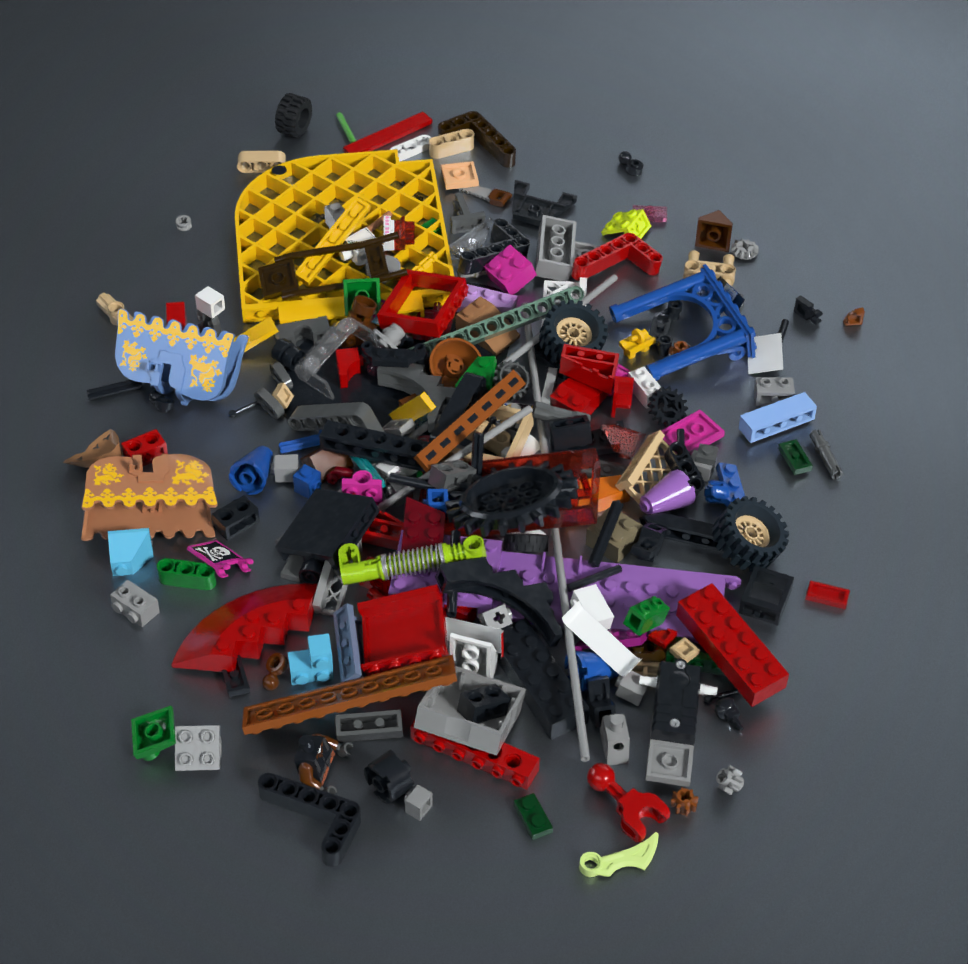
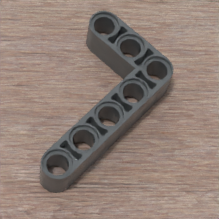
M364 402L297 406L288 419V425L296 431L322 430L327 420L384 432L371 407Z

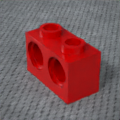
M157 429L121 443L124 457L142 455V467L151 464L156 456L168 454L166 442Z

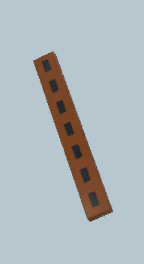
M513 369L420 451L414 459L428 472L431 469V465L437 464L526 384L525 381Z

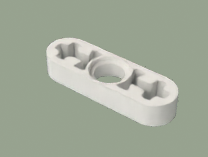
M420 135L396 145L390 150L397 149L399 162L429 150L431 136Z

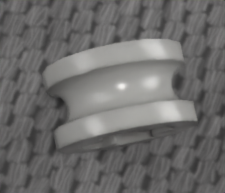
M181 215L176 218L175 222L178 230L187 231L192 227L189 216Z

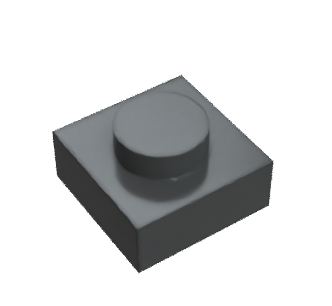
M700 443L695 462L715 466L719 447Z

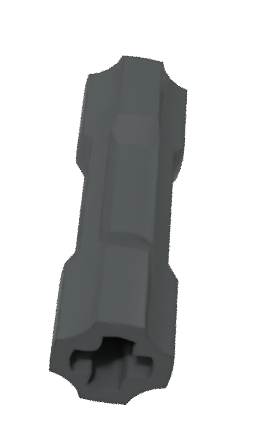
M535 401L532 408L533 418L545 421H555L581 415H587L589 421L591 420L590 414L551 406L543 402Z

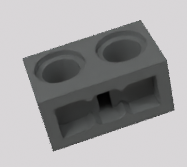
M463 460L431 465L428 483L436 489H448V492L461 490L459 485L461 482L474 483L473 475L476 474L477 470Z

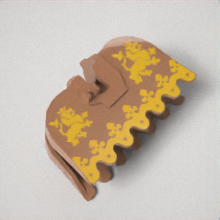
M167 453L153 458V472H143L142 455H132V457L113 456L97 460L91 464L86 472L85 492L82 502V510H85L81 540H92L97 533L101 534L104 540H108V531L149 528L151 539L154 538L156 532H161L165 538L171 539L178 531L182 532L186 538H193L197 531H201L207 538L215 537L210 507L216 508L218 503L214 492L210 466L190 455Z

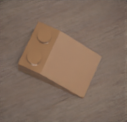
M480 296L456 314V330L499 315L501 312L494 304ZM505 318L504 322L507 325H511L510 322ZM487 325L488 330H496L494 325ZM515 329L480 342L478 345L497 356L519 339L520 334ZM477 331L470 332V335L472 337H479V333Z

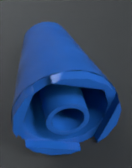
M259 446L231 466L229 480L236 490L248 492L247 495H256L265 488L273 460V452L266 446Z
M575 650L581 693L587 691V678L607 675L609 680H612L619 676L595 652ZM566 655L564 669H568L569 672L568 657Z

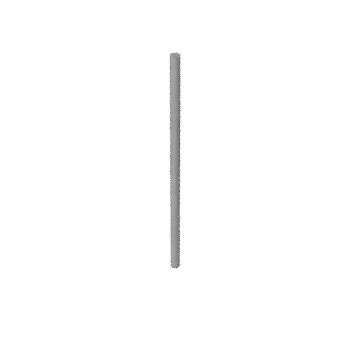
M526 406L485 433L484 443L533 412L531 406ZM472 443L442 463L462 459L472 452ZM430 470L419 478L429 480ZM405 486L378 504L379 510H385L417 488Z

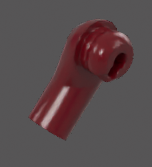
M336 466L327 474L326 480L329 484L334 485L341 477L352 478L354 469Z

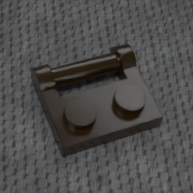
M645 641L640 646L626 647L636 657L642 659L641 662H661L666 657L662 647L651 641Z

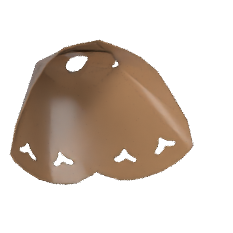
M112 429L106 431L94 440L85 452L76 454L63 463L89 469L91 464L99 459L122 456L118 435Z

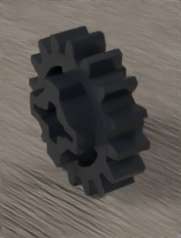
M670 386L666 389L661 387L649 397L651 402L647 404V407L651 408L648 413L654 415L653 421L659 420L658 425L664 423V426L667 428L687 416L685 411L688 410V407L684 406L687 400H682L683 393L677 394L678 389L671 391Z

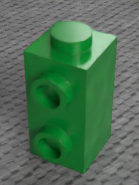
M653 596L630 607L623 624L639 636L662 625L670 607L660 598Z

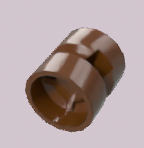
M355 296L346 322L356 329H368L372 320L371 316H373L377 307L376 302L367 296Z

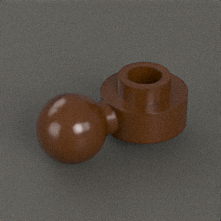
M281 653L272 654L266 662V668L270 673L264 676L262 685L268 691H273L278 687L279 679L277 676L282 674L288 667V659Z

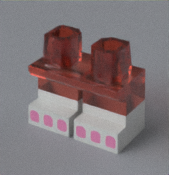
M384 216L383 235L398 232L399 239L384 243V251L405 250V245H415L414 221H405V216H402L400 220H391V216Z

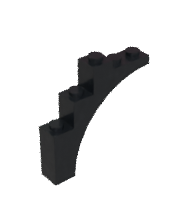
M486 557L440 564L435 578L442 594L453 592L473 593L500 601L527 618L542 634L549 647L558 645L563 632L554 617L553 609L550 608L554 597L546 582L523 586V580L519 577L516 569L493 573V568L488 563Z

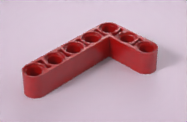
M625 233L575 258L571 277L580 281V277L589 278L627 258L647 274L657 275L660 271L663 256L635 234Z

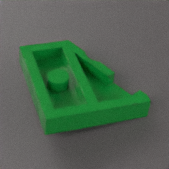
M495 356L477 357L465 373L469 372L485 377L487 390H491L497 359ZM463 375L461 376V378H460V379L457 381V383L455 384V388H457V386H458L459 382L461 381Z

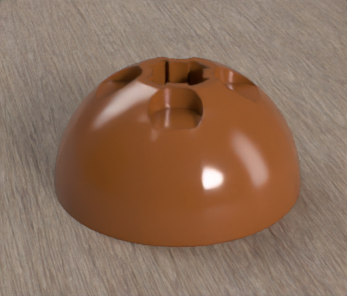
M448 338L439 342L432 350L429 358V370L433 376H442L444 387L455 388V384L477 357L482 356L478 349L469 341L461 338Z

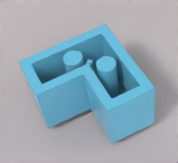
M329 633L308 636V650L288 652L292 685H303L319 681L325 682L334 679Z

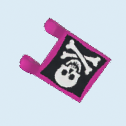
M217 540L187 547L189 552L213 567L220 578L228 577L225 570H229L232 564L237 563L241 571L250 572L251 569L248 565L254 562L251 558L241 557Z

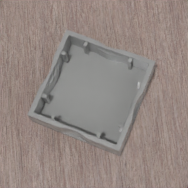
M455 666L457 681L448 686L432 687L427 691L418 705L414 728L497 756L522 710L526 689ZM496 684L510 697L506 716L482 723L466 720L457 711L460 693Z

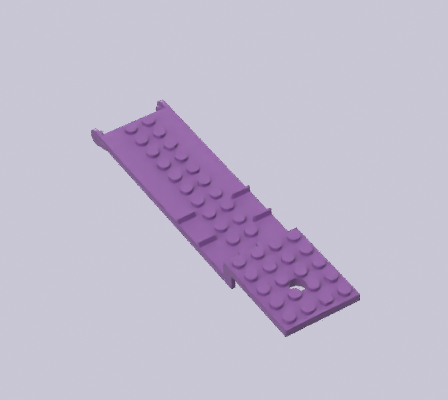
M401 530L397 554L398 551L401 552L403 530ZM444 534V542L450 544L451 535ZM461 536V544H463L467 537ZM483 539L487 554L486 559L492 566L493 573L516 569L519 577L523 580V586L542 582L547 583L554 597L550 608L554 611L557 623L561 628H564L555 558L553 556H546V552H543V555L502 551L501 540ZM582 556L579 559L563 558L566 585L616 565L622 567L621 573L587 585H597L614 615L611 628L607 630L618 629L619 632L627 631L629 628L623 622L630 607L653 596L660 598L670 607L663 624L647 631V637L654 630L660 631L670 628L677 631L676 637H686L690 639V642L698 643L676 616L678 601L711 583L715 585L723 596L725 587L735 590L741 586V579L737 576L601 562L599 567L592 568L588 564L589 560H583ZM427 569L425 573L422 570L421 574L417 571L416 575L412 572L411 576L409 573H407V576L402 574V577L398 575V578L393 576L388 596L435 584L438 585L435 578L437 572L431 570L428 572ZM567 591V593H568V600H569V607H570V600H571L573 591H571V592H568V591ZM458 592L457 606L478 608V614L504 604L490 597ZM444 593V604L447 605V593ZM505 604L511 610L512 622L525 618L521 613ZM496 615L493 619L498 620L500 616Z

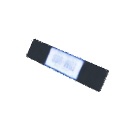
M719 276L717 280L722 282L724 291L730 294L733 304L736 303L740 309L745 299Z

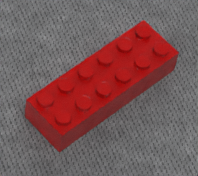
M713 583L678 601L676 616L751 707L786 688L789 673Z

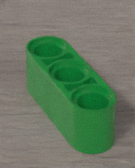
M170 558L161 559L157 563L158 578L163 585L198 590H211L216 586L215 569L207 563Z

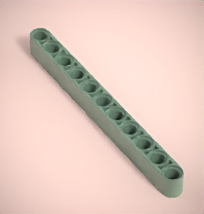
M573 286L445 334L440 338L424 342L423 344H425L429 355L439 342L448 338L459 337L475 345L546 318L548 311L555 305V299L564 301L565 304L568 303V300H574V304H577L578 300L582 301L584 298V291L579 286ZM571 293H576L579 299H573ZM537 306H544L546 311L540 312ZM521 312H527L529 318H523ZM504 319H511L513 324L507 325ZM487 325H494L496 330H488ZM477 331L479 333V337H472L470 335V332Z

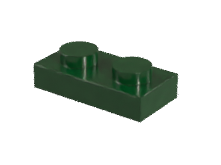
M797 439L779 443L778 449L794 475L812 471L813 465Z
M534 793L514 800V807L532 840L553 833V826Z

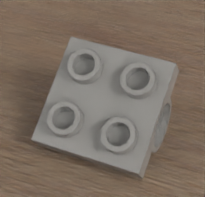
M220 725L175 726V771L220 770L222 755Z

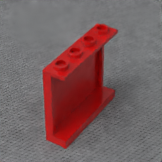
M437 584L357 603L358 611L362 616L364 664H361V668L366 676L449 655L444 596Z

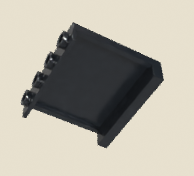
M316 488L275 548L285 561L290 554L328 561L333 570L340 571L338 556L340 547L347 543H353L357 546L380 510L373 497Z

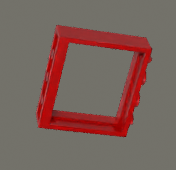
M407 269L408 275L401 277L377 313L379 326L381 329H385L392 323H395L406 333L440 338L444 330L447 329L449 322L454 318L457 309L461 307L462 301L467 297L469 287L467 286L466 278ZM414 287L451 292L435 319L397 313Z

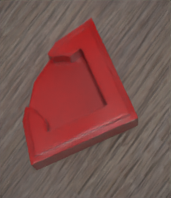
M670 628L660 631L654 630L648 635V640L666 649L677 636V631Z

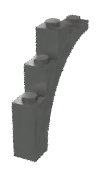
M412 363L408 368L382 366L377 368L379 386L398 389L410 395L415 393L417 396L425 392L436 406L427 415L428 432H432L456 388L444 387L442 376L428 375L425 365Z

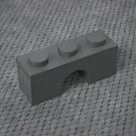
M327 316L276 325L279 332L274 334L275 342L285 338L296 346L297 341L310 339L313 341L314 347L332 343L331 329Z

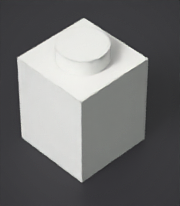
M207 286L195 295L197 310L213 319L225 310L224 295Z

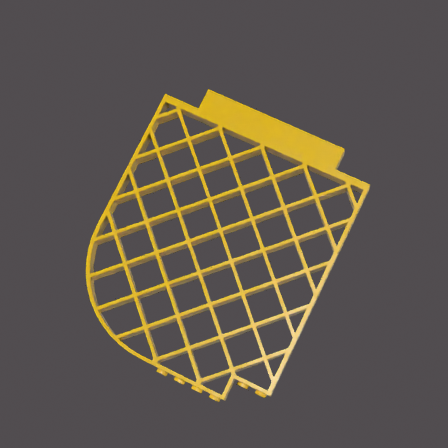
M397 149L298 158L279 164L286 167L287 171L284 174L276 175L272 172L271 168L257 176L244 189L237 201L235 227L243 323L261 322L270 316L273 320H279L280 324L327 316L330 329L339 330V322L346 321L344 290L306 295L282 301V296L265 300L263 297L259 300L250 295L258 288L262 289L259 272L249 267V265L256 259L266 265L275 263L274 257L291 252L314 249L312 246L325 236L329 231V227L325 223V219L318 224L309 218L316 213L319 215L324 214V207L330 205L329 203L335 198L344 202L342 207L345 210L356 196L371 205V209L367 213L368 215L357 225L354 233L368 227L387 211L392 213L391 220H394L395 232H398L399 237L405 233L415 238L409 244L395 239V250H391V252L396 254L393 257L399 260L401 269H404L402 266L408 261L417 265L428 255L422 252V250L429 245L438 250V260L425 272L454 276L433 159L399 162ZM374 169L382 173V175L374 178L368 175V173ZM332 172L341 176L335 182L326 178ZM293 176L299 179V181L291 185L282 179ZM395 180L400 183L404 181L406 184L400 190L390 186ZM353 184H357L364 189L355 193L348 188ZM312 187L322 191L317 196L307 193ZM265 188H269L280 195L272 200L260 194V192ZM420 192L428 196V198L422 202L412 196ZM378 195L386 199V201L379 205L371 201V199ZM293 202L302 205L296 212L287 208V206ZM249 203L260 209L254 215L245 211ZM402 207L410 212L403 217L394 211ZM274 216L283 221L276 227L267 223ZM423 218L428 221L432 218L437 220L428 229L417 224ZM439 226H441V236L433 232ZM296 228L306 233L299 239L290 235ZM379 229L372 232L375 237H380L384 234ZM253 232L263 236L257 242L247 239ZM276 244L286 248L279 255L269 249ZM337 252L323 267L333 274L326 280L316 276L308 287L343 283V279L371 277L359 271L366 264L358 266L352 260L345 264L335 259L339 256V252ZM294 264L295 270H297L299 266ZM298 279L299 287H300L302 284L306 285L305 283H303L302 281H300V280ZM380 283V297L386 301L393 289ZM414 287L397 314L417 317V312H420L422 318L424 317V308L434 307L435 302H437V305L440 302L441 306H443L451 292Z

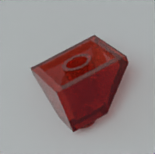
M607 423L602 425V429L614 452L620 453L619 457L630 460L631 457H634L646 436L645 433L615 424Z

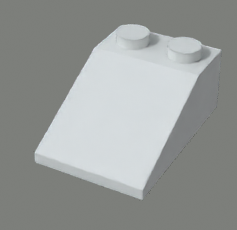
M451 633L450 655L453 654L455 666L493 679L498 667V653L493 644Z

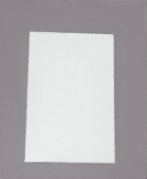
M781 333L754 337L757 349H755L756 357L753 359L751 357L748 358V374L783 370Z

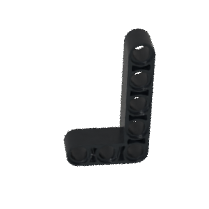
M500 218L495 219L491 238L496 243L462 252L458 271L464 275L485 271L484 266L509 245L513 246L527 258L530 240L508 221Z
M469 372L463 375L432 430L429 442H432L487 393L485 377Z
M273 773L261 775L258 779L260 798L263 801L331 824L321 844L322 860L325 865L330 867L339 865L361 824L359 804Z

